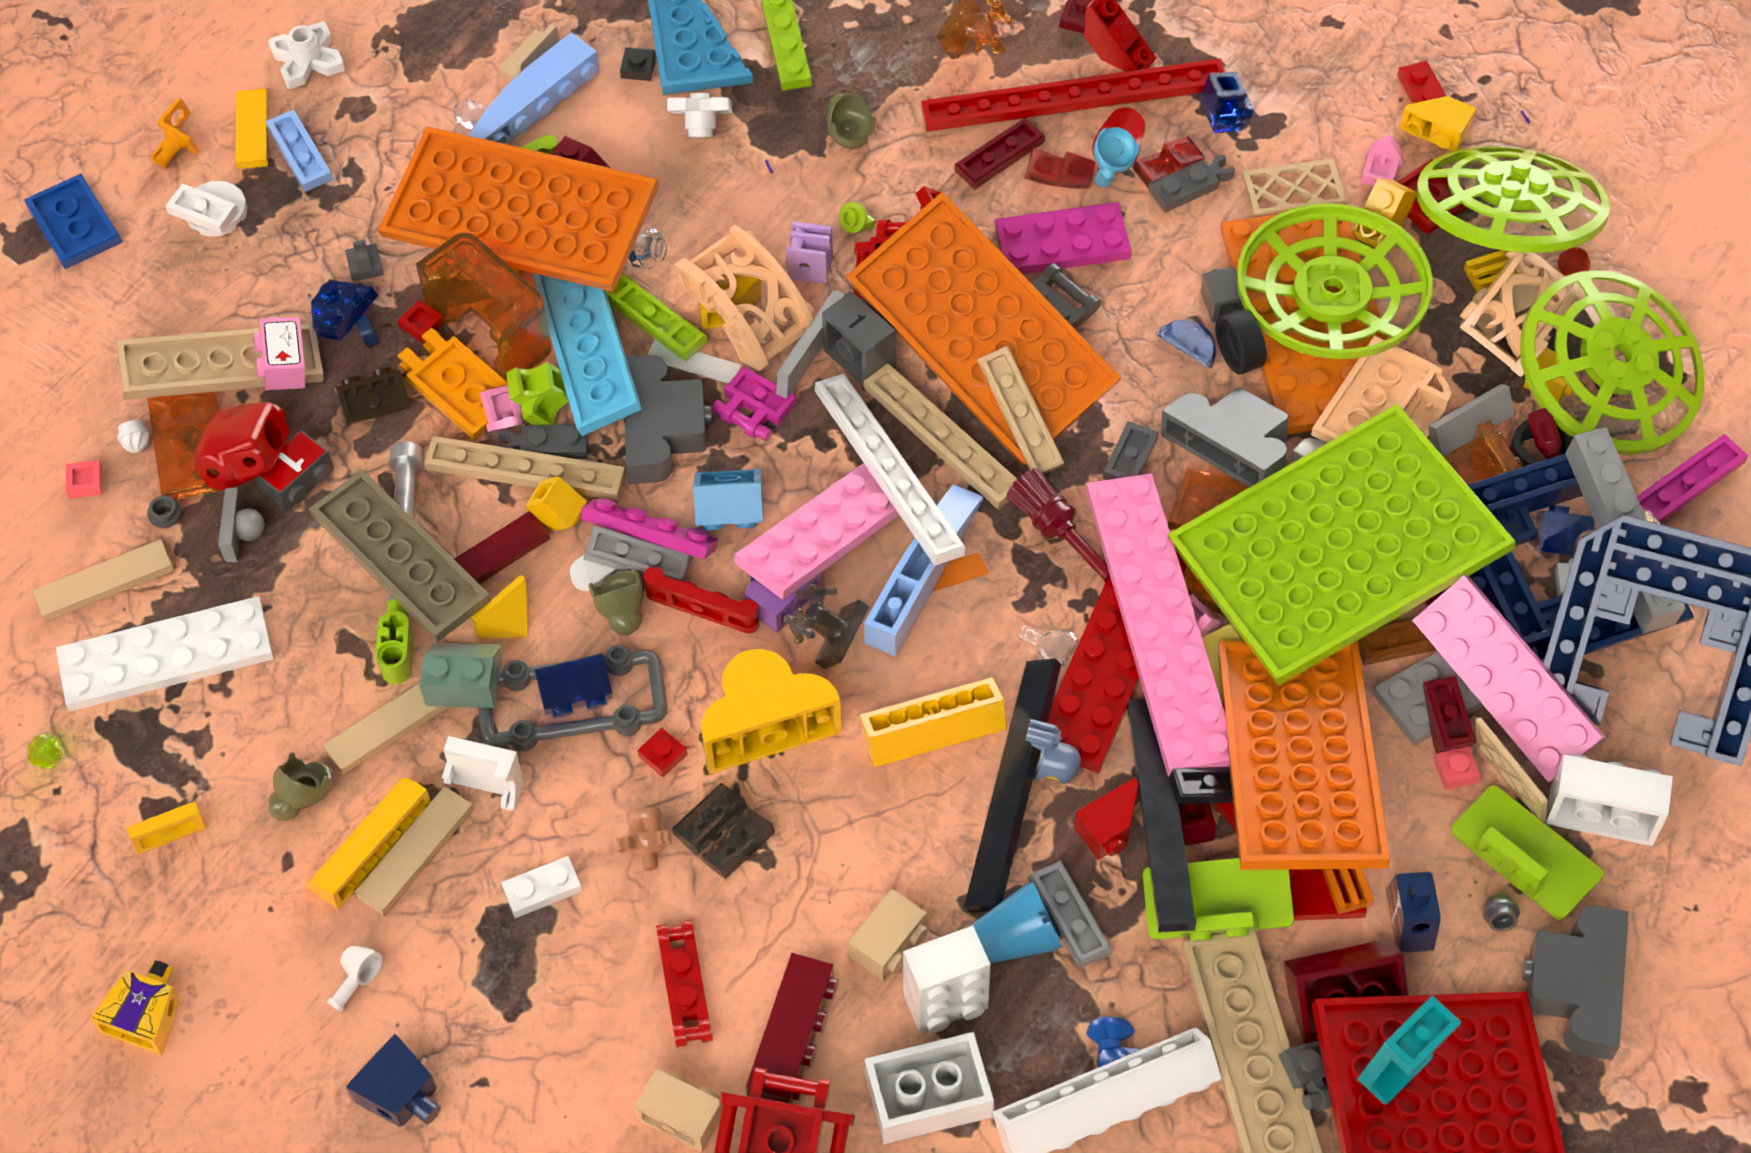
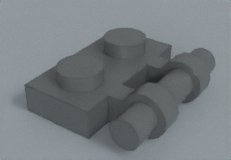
M1319 1041L1285 1049L1278 1056L1293 1089L1306 1086L1309 1094L1304 1095L1302 1098L1304 1108L1306 1110L1332 1108L1328 1086H1325L1323 1082L1326 1081Z

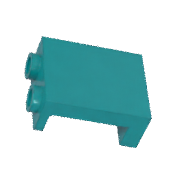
M1432 995L1383 1044L1357 1079L1383 1104H1388L1433 1058L1432 1053L1457 1029L1461 1021Z

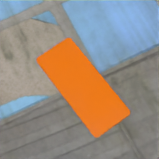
M974 553L949 561L933 591L988 574L981 554Z

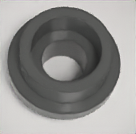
M159 496L151 501L147 515L152 525L158 528H168L180 520L182 509L175 499L169 496Z

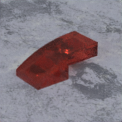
M1187 136L1164 143L1159 153L1138 158L1132 169L1149 189L1150 183L1198 161L1205 160V156L1191 138Z

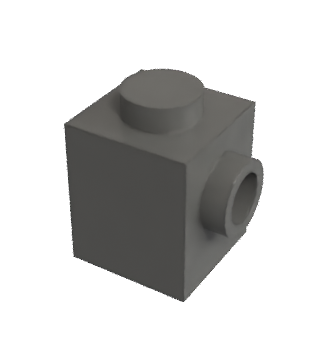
M1234 267L1214 269L1203 273L1200 293L1212 323L1216 322L1221 316L1244 309L1238 294L1237 274Z

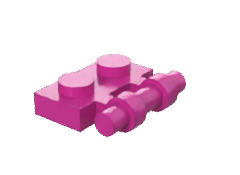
M743 366L724 388L725 396L731 400L727 404L716 400L711 410L720 415V419L727 424L734 423L743 428L744 433L752 438L759 437L764 441H768L772 435V430L764 426L765 422L768 420L779 426L797 404V396L791 393L786 399L777 395L776 384ZM745 407L754 412V415L750 418L739 411Z

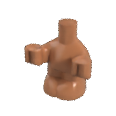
M649 807L631 810L626 813L631 837L616 838L618 852L631 851L642 857L644 871L658 869L656 855L666 845L672 843L671 830L661 831V810L659 808Z

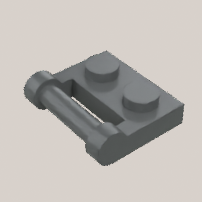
M1052 263L1031 284L1075 329L1099 309L1101 300L1093 294H1087L1062 273L1063 269L1056 263ZM1055 283L1081 306L1076 309L1050 286Z

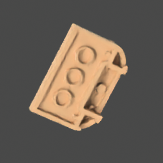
M1374 335L1368 346L1385 340ZM1397 346L1376 355L1361 357L1313 426L1311 435L1328 443L1398 403L1429 439L1428 426L1444 417L1451 396L1449 385L1442 376L1443 370L1435 364Z

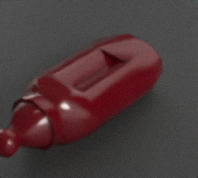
M1546 408L1529 413L1528 424L1537 450L1544 455L1545 459L1559 456L1561 454L1562 440L1553 416Z

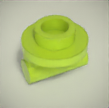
M848 202L840 210V224L848 233H859L863 229L871 230L876 225V220L866 213L865 208L858 202Z

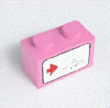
M300 318L260 319V332H254L255 352H261L262 358H256L257 377H264L265 391L305 388V363Z

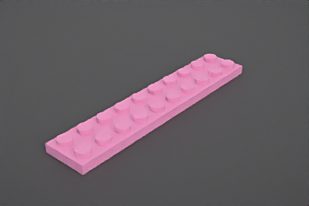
M1152 473L1087 483L1086 494L1168 777L1175 768L1230 767L1225 712L1174 544L1168 537L1170 531Z

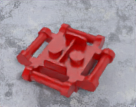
M756 1067L750 1097L721 1092L719 1103L723 1104L714 1153H730L737 1107L746 1108L738 1153H818L823 1122L834 1123L830 1153H845L849 1126L854 1125L855 1115L826 1110L831 1083L830 1079L819 1078L818 1081L767 1073L766 1068ZM765 1088L815 1096L814 1106L808 1107L762 1099Z

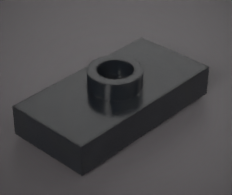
M1230 767L1175 768L1169 775L1178 804L1233 803Z

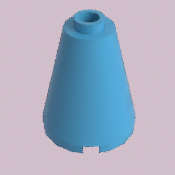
M1034 882L1026 883L970 925L974 927L990 964L1053 952L1063 947Z

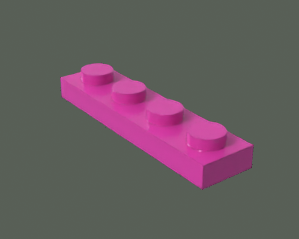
M1723 434L1637 496L1646 518H1651L1654 522L1657 521L1656 523L1661 524L1745 464L1748 455L1726 434Z
M607 498L594 499L583 506L581 520L705 560L716 551L718 539L708 536V532L703 529H686L677 526V522L672 519H656L646 516L647 513L638 508L625 509L615 506L616 503Z

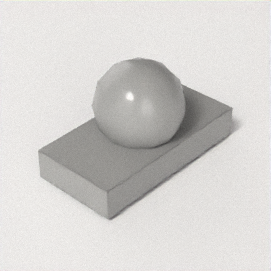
M226 488L218 545L226 562H238L240 540H256L262 535L265 523L262 515L255 509H244V503L238 488Z

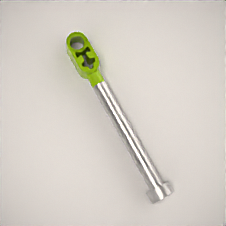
M403 441L391 446L389 465L396 471L394 501L413 519L416 472L423 467L424 450L414 442ZM388 593L387 612L378 621L376 659L383 679L391 684H400L405 682L412 673L414 637L407 617V611ZM393 660H400L396 664H388Z

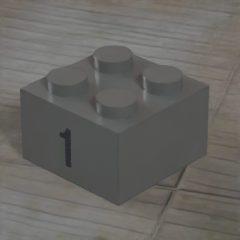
M850 291L822 312L824 352L863 387L864 380L887 363L894 369L896 368V331L888 321L882 319L873 311L872 306L865 299L858 298Z

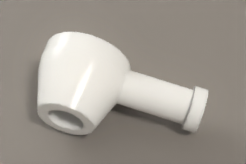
M348 947L340 959L341 966L348 974V977L334 996L328 999L327 1003L342 1013L345 1009V1004L358 986L371 983L380 972L383 962L381 954L370 948Z

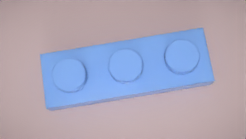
M294 109L266 121L271 136L304 192L333 180L329 168Z

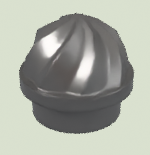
M1498 893L1488 897L1483 908V918L1491 929L1507 931L1514 928L1518 923L1520 915L1519 906L1514 900H1511L1508 894L1501 895Z

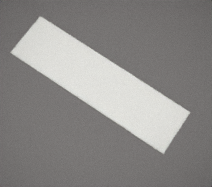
M654 340L647 356L652 355L662 358L668 366L728 384L741 367V364L701 352H696L685 362L657 340Z

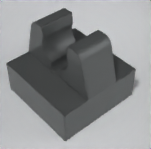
M365 240L353 242L354 248L345 250L352 282L384 275L376 243L367 245Z

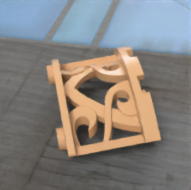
M734 225L729 228L730 233L705 251L690 261L683 258L674 266L684 291L696 298L709 312L716 310L726 322L721 327L733 344L740 361L760 371L769 364L767 360L804 334L813 321L815 312L812 306L803 299L781 265L758 242L756 236L750 230L744 231ZM737 249L738 253L744 257H736L733 251ZM731 254L729 258L730 264H726L723 258ZM734 275L750 276L766 282L767 298L764 312L752 304L734 305L731 301L736 291V278ZM726 279L728 289L722 290L717 283L723 284ZM788 310L795 324L781 333L773 323V320L780 325H786L789 320L784 317L783 311ZM745 314L754 316L751 325L743 317ZM769 332L774 339L761 348L760 344Z
M1507 251L1505 256L1508 260L1496 279L1477 303L1471 301L1459 315L1463 319L1460 328L1521 377L1524 372L1520 356L1521 330L1519 325L1524 323L1527 313L1516 319L1513 308L1512 289L1515 286L1521 285L1538 287L1537 297H1539L1550 285L1565 277V275L1537 253ZM1514 269H1516L1518 274L1511 275ZM1577 282L1571 283L1559 290L1552 297L1555 302L1549 300L1544 310L1563 316L1574 303L1583 297L1584 291ZM1499 291V301H1491V299ZM1485 313L1492 316V322L1484 328L1492 329L1502 323L1503 330L1491 339L1475 327L1480 316ZM1539 321L1535 338L1537 358L1549 344L1547 341L1551 337L1548 333L1553 328V326ZM1506 337L1516 358L1512 357L1496 343Z

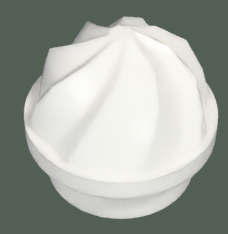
M132 420L118 426L119 434L117 435V440L126 451L139 453L149 445L151 433L150 429L145 427L143 420Z

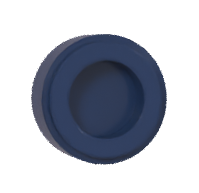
M367 315L357 318L355 322L367 348L380 344Z

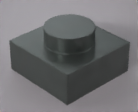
M625 47L620 68L621 78L651 81L656 60L655 50Z

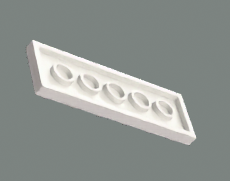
M259 596L56 647L65 704L69 712L274 659Z

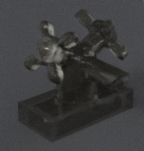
M811 584L807 590H798L796 592V598L810 597V607L805 611V615L803 610L799 608L795 611V618L787 614L783 617V620L790 625V629L795 635L794 641L796 644L804 642L803 635L808 639L814 638L816 636L815 632L825 639L814 662L823 669H827L842 662L869 606L858 599L843 606L837 615L824 606L826 595L837 594L836 587L825 588L824 586Z

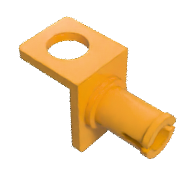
M180 97L173 101L156 122L165 135V139L150 154L149 158L156 165H161L163 169L167 167L168 163L180 149H186L196 156L199 153L193 140L188 135L179 131V128L191 115L185 102ZM180 109L178 119L171 124L173 113Z

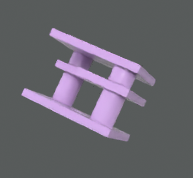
M793 221L792 231H790V247L786 248L787 274L790 279L827 284V268H831V259H833L831 226ZM805 263L808 264L810 267H804L801 264Z

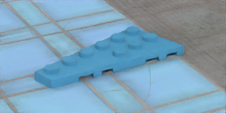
M648 0L663 95L753 83L752 73L742 63L741 56L727 40L726 33L706 3L704 4L702 0Z

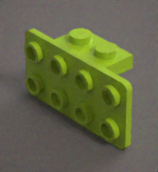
M1495 785L1488 787L1452 824L1450 829L1453 837L1557 920H1564L1604 876L1602 868Z
M1239 858L1187 863L1196 919L1195 931L1158 932L1150 869L1147 867L1143 871L1148 934L1154 940L1190 937V942H1203L1213 940V934L1227 933V938H1243L1249 936V931L1286 928L1294 924L1289 869L1240 870Z

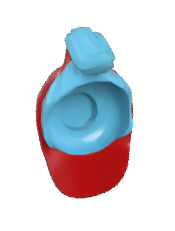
M1129 107L1116 109L1096 134L1092 144V155L1098 168L1097 174L1094 177L1095 185L1098 187H1108L1114 181L1115 174L1130 169L1136 162L1145 134V121L1138 111Z

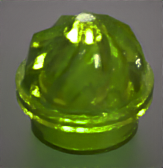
M53 734L37 735L27 746V752L29 753L27 761L34 766L53 769L56 762L62 758L60 740Z

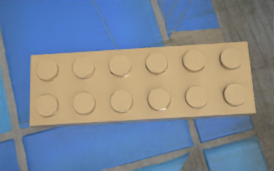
M315 323L300 324L305 363V383L323 382V369ZM260 328L116 340L124 400L265 387L264 377H257L256 358H262L261 352H255L254 332H260Z

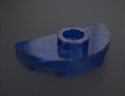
M1191 319L1175 320L1164 325L1156 334L1205 367H1213L1216 357L1215 341L1211 332L1202 323Z

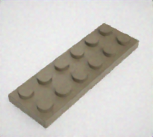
M363 469L309 508L311 516L437 642L491 602L489 593Z

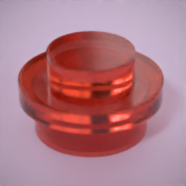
M1573 247L1566 249L1560 254L1557 265L1559 270L1568 276L1577 272L1588 271L1590 259L1586 251Z

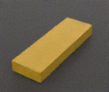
M266 88L236 91L235 163L237 169L268 166V128L266 125L268 120V92Z

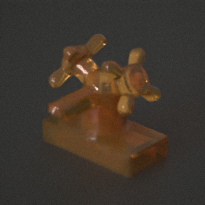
M975 0L958 1L936 36L950 59L960 58L973 37L976 42V52H980L984 44H988L996 54H1001L1005 51V47L1000 41L1001 37L993 30L994 21L1002 18L1008 25L1012 22V18L1006 14L1007 11L1001 1L985 0L992 7L986 13L982 12Z

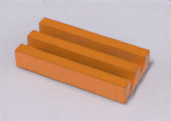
M1321 869L1338 914L1373 906L1374 898L1363 869H1351L1362 897L1360 900L1348 869H1338L1350 900L1348 903H1345L1333 869Z

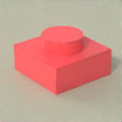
M99 460L66 464V493L69 499L102 495V465Z
M1469 746L1435 754L1434 763L1445 790L1479 783L1481 776Z

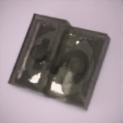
M720 783L671 829L672 833L693 854L724 879L728 878L775 833L771 822L750 809L745 798L723 783Z

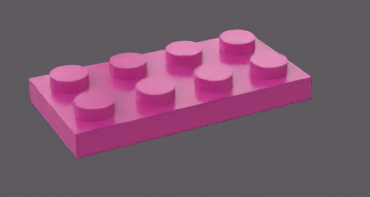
M1119 202L995 219V230L1000 251L1022 274L1045 271L1052 263H1056L1063 269L1131 259V248Z

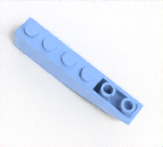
M571 32L528 65L502 90L485 110L468 136L508 144L520 133L526 132L539 118L547 115L558 103L570 97L586 81H590L599 72L597 51Z
M953 484L937 504V507L960 540L979 509L983 496ZM914 538L864 622V643L892 656H896L949 561L934 566L919 542Z

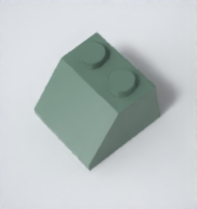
M434 642L424 654L419 683L425 705L495 708L503 652L502 644Z

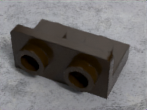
M392 367L381 368L374 371L372 377L362 380L360 376L343 379L341 381L342 385L336 387L347 426L411 408L400 369L393 371Z

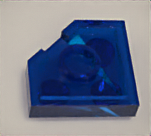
M329 279L328 282L320 287L317 295L311 300L313 329L319 337L341 341L355 325L356 320L375 301L378 294L372 286Z

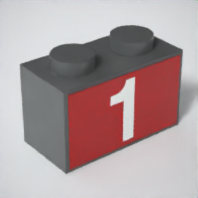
M300 430L284 444L273 469L256 477L255 480L259 491L287 512L292 506L303 501L307 493L318 483L325 481L334 470L329 451Z

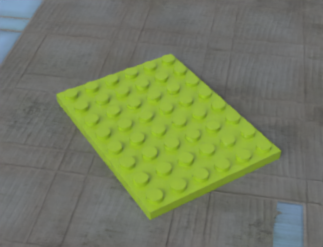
M1398 403L1168 534L1176 552L1278 686L1452 586L1463 575L1469 576L1516 549L1515 540Z

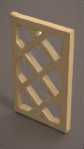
M1334 159L1242 171L1253 217L1279 214L1296 207L1311 204L1333 203L1347 205L1348 203ZM1328 168L1330 175L1327 179H1324L1312 173V171ZM1296 172L1301 175L1294 184L1280 177L1281 174ZM1266 177L1269 180L1263 188H1260L1252 183L1251 178ZM1306 178L1321 185L1315 194L1300 187ZM1274 183L1289 189L1282 199L1268 192ZM1326 189L1331 190L1337 195L1336 199L1323 200L1319 197ZM1294 193L1309 200L1307 203H1288V200ZM1263 197L1275 203L1276 206L1260 209L1258 202Z
M1481 717L1477 718L1475 721V745L1528 811L1544 823L1546 821L1548 799Z

